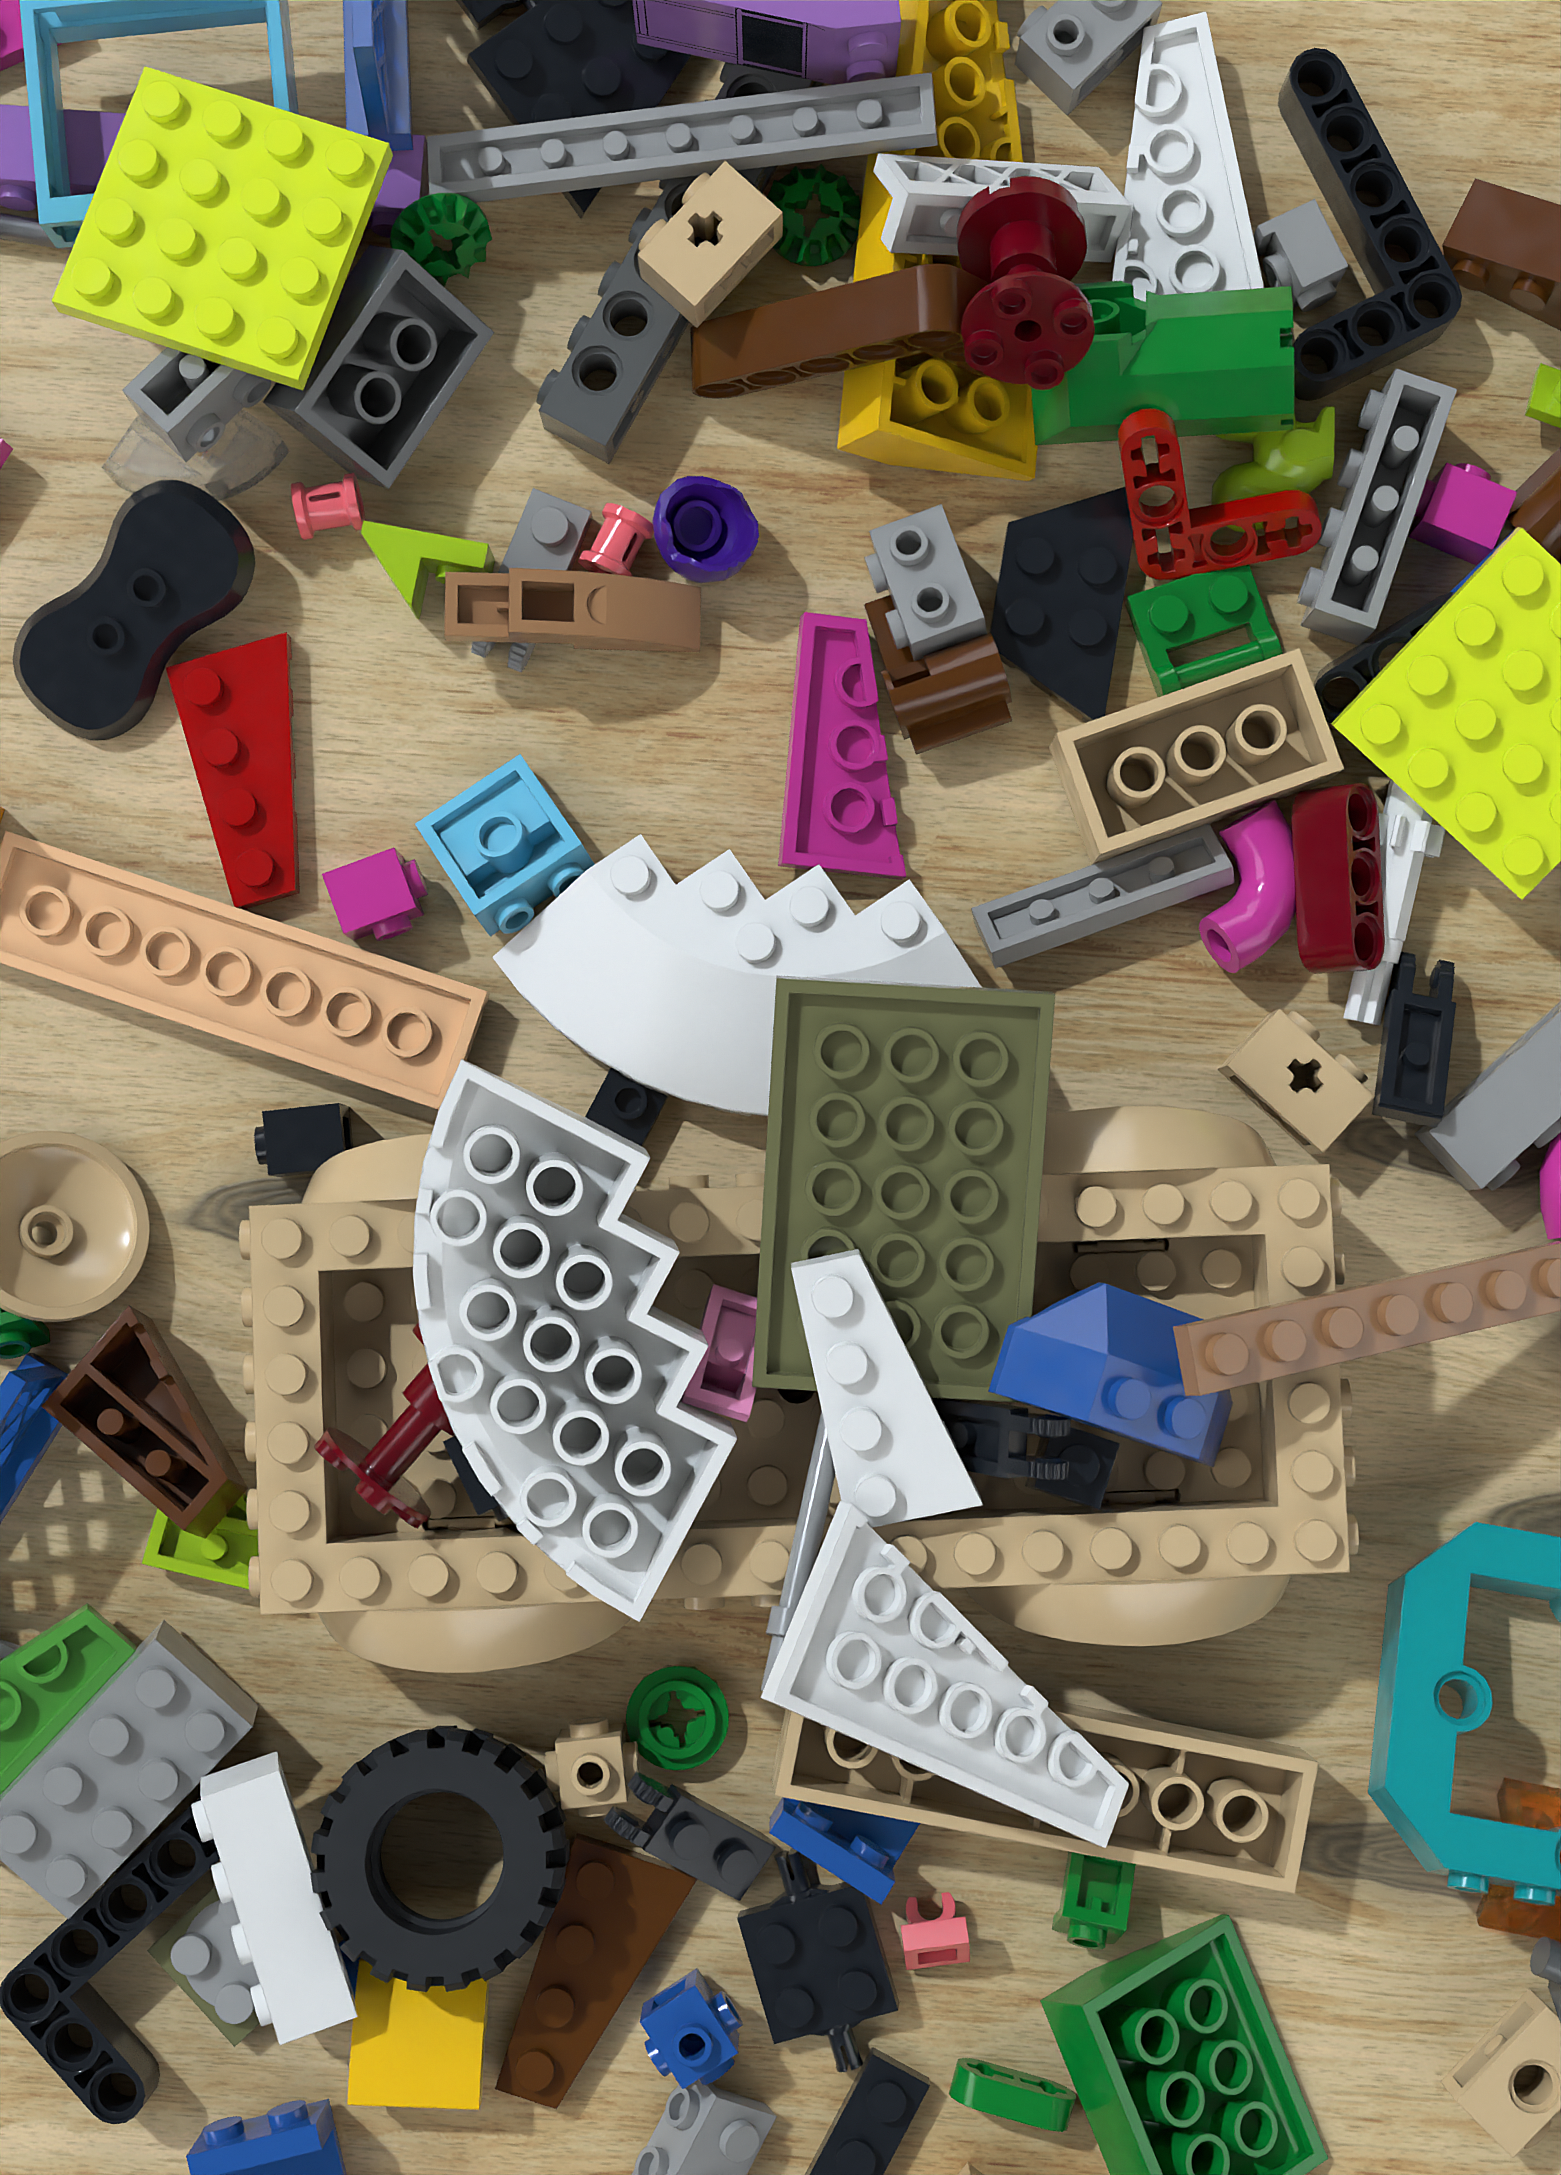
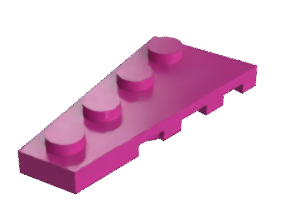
M804 612L800 616L778 866L811 870L819 864L825 872L902 880L906 878L903 855H900L896 825L898 824L895 800L894 797L891 798L886 767L888 755L885 736L881 735L876 703L879 697L866 619Z

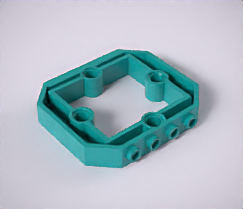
M1474 1522L1388 1584L1368 1794L1426 1872L1448 1876V1888L1488 1894L1490 1883L1514 1888V1900L1555 1906L1556 1896H1561V1826L1541 1830L1450 1813L1456 1738L1458 1735L1482 1726L1490 1716L1493 1705L1492 1691L1486 1679L1475 1669L1463 1665L1470 1587L1549 1601V1607L1553 1615L1561 1623V1537ZM1443 1685L1453 1688L1462 1700L1463 1709L1458 1719L1447 1715L1439 1703V1692Z

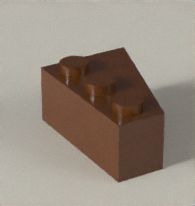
M1475 178L1442 244L1443 255L1458 284L1469 290L1480 291L1561 331V205Z

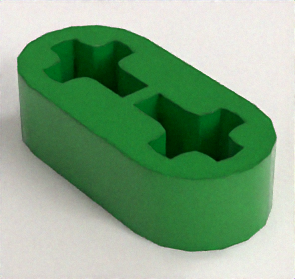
M973 2058L958 2059L949 2090L951 2098L972 2109L1057 2132L1067 2131L1076 2099V2094L1072 2090L1057 2082Z

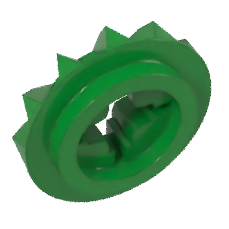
M820 164L815 169H800L795 166L790 174L784 176L779 181L774 180L766 198L783 212V236L773 246V249L780 256L802 266H822L836 261L850 250L858 237L861 207L859 196L850 187L845 175L837 176L827 171ZM813 194H817L821 212L830 216L828 219L818 218L815 228L811 229L810 237H806L803 215L794 211L795 209H806L809 200L813 198Z
M436 193L414 201L399 214L391 230L390 246L392 249L404 250L445 287L449 277L461 274L469 279L471 266L477 262H486V246L492 240V236L484 212L474 201L459 194ZM433 229L437 235L441 234L446 240L451 239L452 250L447 252V250L443 251L438 246L433 247L430 230Z
M666 1665L643 1677L634 1689L626 1711L628 1735L631 1742H637L639 1754L653 1765L667 1770H687L708 1761L724 1742L729 1725L728 1703L717 1681L699 1671L695 1666ZM670 1691L676 1692V1697L680 1699L684 1709L705 1710L703 1713H698L697 1717L688 1720L687 1732L684 1735L685 1743L680 1742L679 1733H675V1728L672 1724H662L661 1721L650 1722V1720L659 1719V1715L668 1712L669 1701L671 1700Z

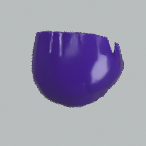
M687 476L677 479L660 494L655 506L652 522L657 547L667 565L686 580L696 583L724 581L737 574L753 555L759 538L758 521L743 494L737 488L708 477Z

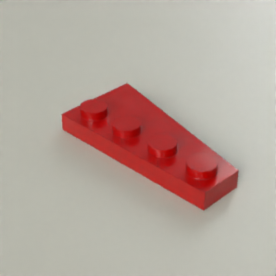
M287 632L165 667L233 905L242 910L300 893L298 824L294 800L296 766L292 741V716H294L293 690L290 683L292 649L291 637Z

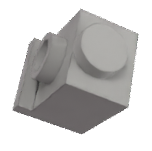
M1315 199L1257 226L1253 237L1257 257L1263 254L1265 256L1263 268L1267 281L1271 287H1292L1293 308L1300 306L1302 312H1307L1323 305L1336 295L1335 288L1348 268V264Z

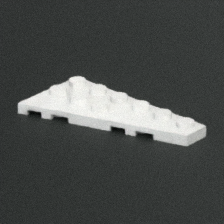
M1202 12L1144 27L1124 197L1131 204V208L1122 233L1117 240L1112 281H1123L1133 285L1134 298L1145 302L1146 290L1158 295L1264 288L1207 13Z
M840 1501L761 1698L1081 1839L1106 1848L1129 1783L1079 1732L1071 1730L1048 1707L1049 1702L1033 1686L1026 1685L1007 1666L1009 1662L940 1592L933 1591L909 1566L910 1561L894 1545L887 1544L866 1523L868 1519L852 1503Z

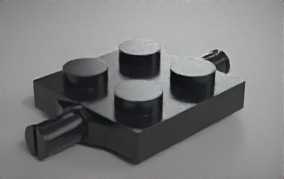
M793 1848L790 1849L789 1854H787V1850L776 1854L774 1858L777 1861L785 1892L770 1903L741 1910L737 1917L774 2044L807 2035H828L837 2072H847L849 2064L851 2070H854L863 2065V2060L860 2056L852 2028L865 2019L898 2011L900 2003L869 1897L846 1882L835 1885L810 1884L801 1853Z

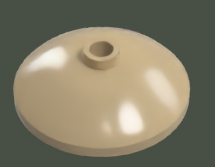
M47 1130L33 1131L0 1142V1308L30 1320L62 1322L88 1316L106 1307L123 1293L135 1279L143 1264L149 1244L150 1221L148 1208L135 1177L126 1165L108 1149L76 1134ZM35 1227L46 1228L52 1235V1244L43 1246L35 1242L32 1237V1229Z

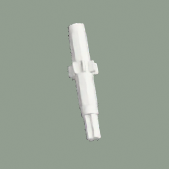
M1391 779L1383 814L1379 813L1385 935L1384 954L1380 964L1375 969L1354 971L1344 1013L1345 1019L1379 1026L1393 965L1399 963L1403 941L1406 939L1424 856L1430 858L1440 857L1446 831L1442 826L1431 824L1433 817Z

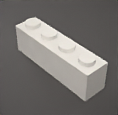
M276 1751L201 1777V1800L191 1804L192 1812L201 1841L206 1842L214 1839L221 1862L211 1865L220 1901L222 1904L234 1901L240 1923L231 1926V1932L240 1963L245 1965L253 1962L260 1984L250 1987L260 2025L265 2026L273 2023L279 2044L282 2045L356 2018L354 1992L334 1929L328 1931L319 1912L325 1909L321 1892L313 1893L310 1873L315 1869L278 1752Z

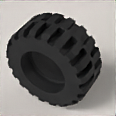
M457 1725L436 1726L425 1730L418 1729L394 1738L373 1749L370 1754L356 1762L341 1777L343 1781L336 1791L329 1794L320 1812L324 1815L320 1829L316 1830L313 1834L311 1853L317 1854V1869L310 1873L313 1893L321 1892L325 1909L319 1912L327 1930L329 1931L335 1927L344 1939L345 1943L340 1949L353 1962L360 1956L373 1966L370 1975L386 1983L394 1977L406 1981L407 1990L427 1992L431 1986H445L446 1992L465 1989L470 1982L481 1978L487 1981L502 1973L507 1965L516 1958L520 1959L529 1950L548 1924L561 1899L567 1880L565 1878L566 1866L570 1859V1839H566L564 1822L566 1821L564 1810L561 1809V1801L556 1802L547 1785L546 1775L542 1769L536 1770L524 1758L526 1756L524 1751L513 1743L506 1745L493 1738V1733L477 1728L472 1731L458 1729ZM438 1792L458 1794L480 1805L496 1824L503 1844L502 1872L493 1893L477 1909L463 1916L451 1919L429 1918L416 1913L402 1903L389 1886L381 1861L383 1838L397 1812L413 1799Z

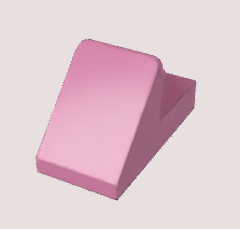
M713 1284L706 1301L699 1328L703 1332L709 1346L681 1397L682 1403L740 1421H748L757 1387H752L757 1297Z

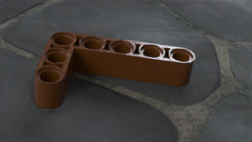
M925 264L703 321L698 328L694 325L690 328L693 394L712 399L738 397L922 352L931 354L975 374L988 376L981 371L971 368L966 362L961 335V322L964 311L971 299L982 288L991 283L952 265Z

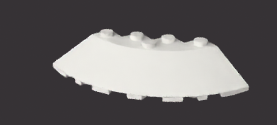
M641 834L587 869L493 956V959L523 998L556 1030L591 1057L619 1071L630 1080L667 1096L672 1095L685 1101L713 1107L715 1110L751 1116V1114L768 1116L776 975L982 988L952 939L910 879L857 915L852 912L819 864L765 900L730 849L675 885Z
M461 1059L438 1110L423 1161L414 1218L413 1279L419 1327L432 1379L452 1430L459 1440L462 1451L476 1476L488 1493L495 1497L510 1519L517 1525V1529L533 1546L536 1544L553 1562L566 1571L567 1576L585 1590L640 1622L737 1440L729 1420L711 1411L681 1402V1397L709 1345L701 1330L652 1306L680 1253L675 1241L622 1214L627 1201L650 1160V1156L645 1148L586 1117Z

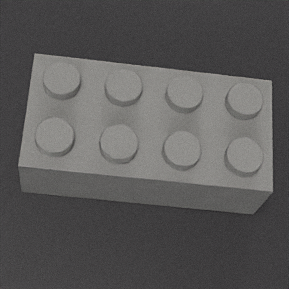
M163 1620L136 1648V1651L2 1792L0 1795V1860L69 1920L200 1782V1778L206 1776L253 1727L258 1704L171 1625Z

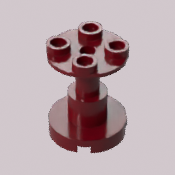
M1034 176L1010 178V187L1000 188L990 194L988 186L976 193L964 207L957 224V250L961 269L991 283L975 294L964 311L961 322L964 355L966 362L971 368L981 371L991 378L1011 384H1028L1037 390H1047L1059 385L1064 378V373L1074 368L1084 358L1094 338L1095 325L1091 304L1081 290L1070 282L1080 270L1087 253L1085 221L1078 211L1075 198L1070 191L1058 183Z
M418 1322L412 1331L424 1345ZM428 1362L402 1392L404 1397L410 1402V1405L371 1450L351 1436L333 1427H328L314 1445L315 1450L331 1465L343 1472L349 1468L362 1479L356 1485L355 1490L368 1504L385 1515L392 1509L400 1518L417 1529L430 1517L431 1510L423 1498L402 1476L441 1430L455 1436L443 1404L439 1400Z

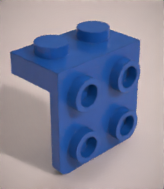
M329 2099L306 2104L304 2100L287 2102L272 2108L266 2115L242 2120L240 2116L217 2120L203 2128L202 2133L186 2155L190 2175H347Z

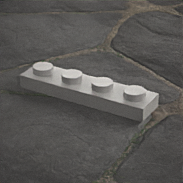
M1208 823L971 908L974 924L996 969L1235 883L1234 872L1229 858Z

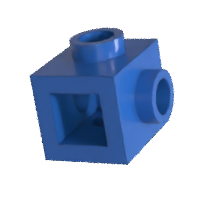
M698 1968L643 2003L640 2023L650 2037L644 2042L653 2064L664 2077L672 2072L681 2088L684 2089L698 2079L702 2085H707L720 2078L734 2065L733 2056L738 2053L739 2033L737 2029L743 2026L742 2020L726 1993L720 1991L714 1995Z

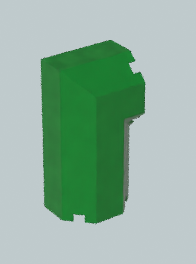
M1123 281L1075 284L1092 307L1095 325L1092 344L1084 358L1074 368L1064 373V378L1059 385L1047 390H1037L1031 387L1035 445L1118 441V429L1123 420L1130 414L1142 409H1157L1167 413L1174 421L1178 437L1293 430L1294 347L1291 328H1293L1292 287L1158 295L1146 290L1145 302L1134 298L1133 285ZM1146 436V437H1143V438H1141V439H1152V438H1155V437H1154V436Z

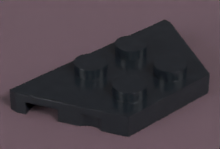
M1126 487L1008 522L1005 533L989 633H991L995 641L1001 661L1010 668H1017L1029 677L1032 684L1049 696L1053 694L1082 714L1084 716L1082 719L1086 722L1104 717L1106 712L1133 543V530Z

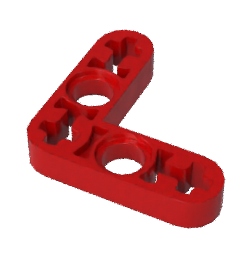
M1142 409L1130 414L1123 420L1118 429V444L1137 560L1141 571L1147 576L1158 580H1170L1193 574L1295 556L1307 552L1320 539L1322 523L1316 502L1308 493L1299 490H1285L1189 509L1179 440L1173 419L1167 413L1157 409ZM1146 436L1155 437L1158 463L1145 465L1141 438ZM1154 486H1166L1174 491L1172 498L1159 506H1148L1139 500L1144 491ZM1298 517L1297 527L1285 529V519ZM1263 522L1265 535H1257L1255 523ZM1228 525L1241 527L1245 531L1237 542L1229 545L1216 544L1210 539L1215 531ZM1168 527L1171 551L1159 553L1155 529Z

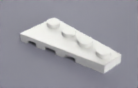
M859 1249L791 1263L841 1501L852 1503L868 1519L866 1523L871 1528L983 1505L981 1496L971 1476L968 1474L956 1449V1445L931 1399L926 1384L898 1332L897 1326Z

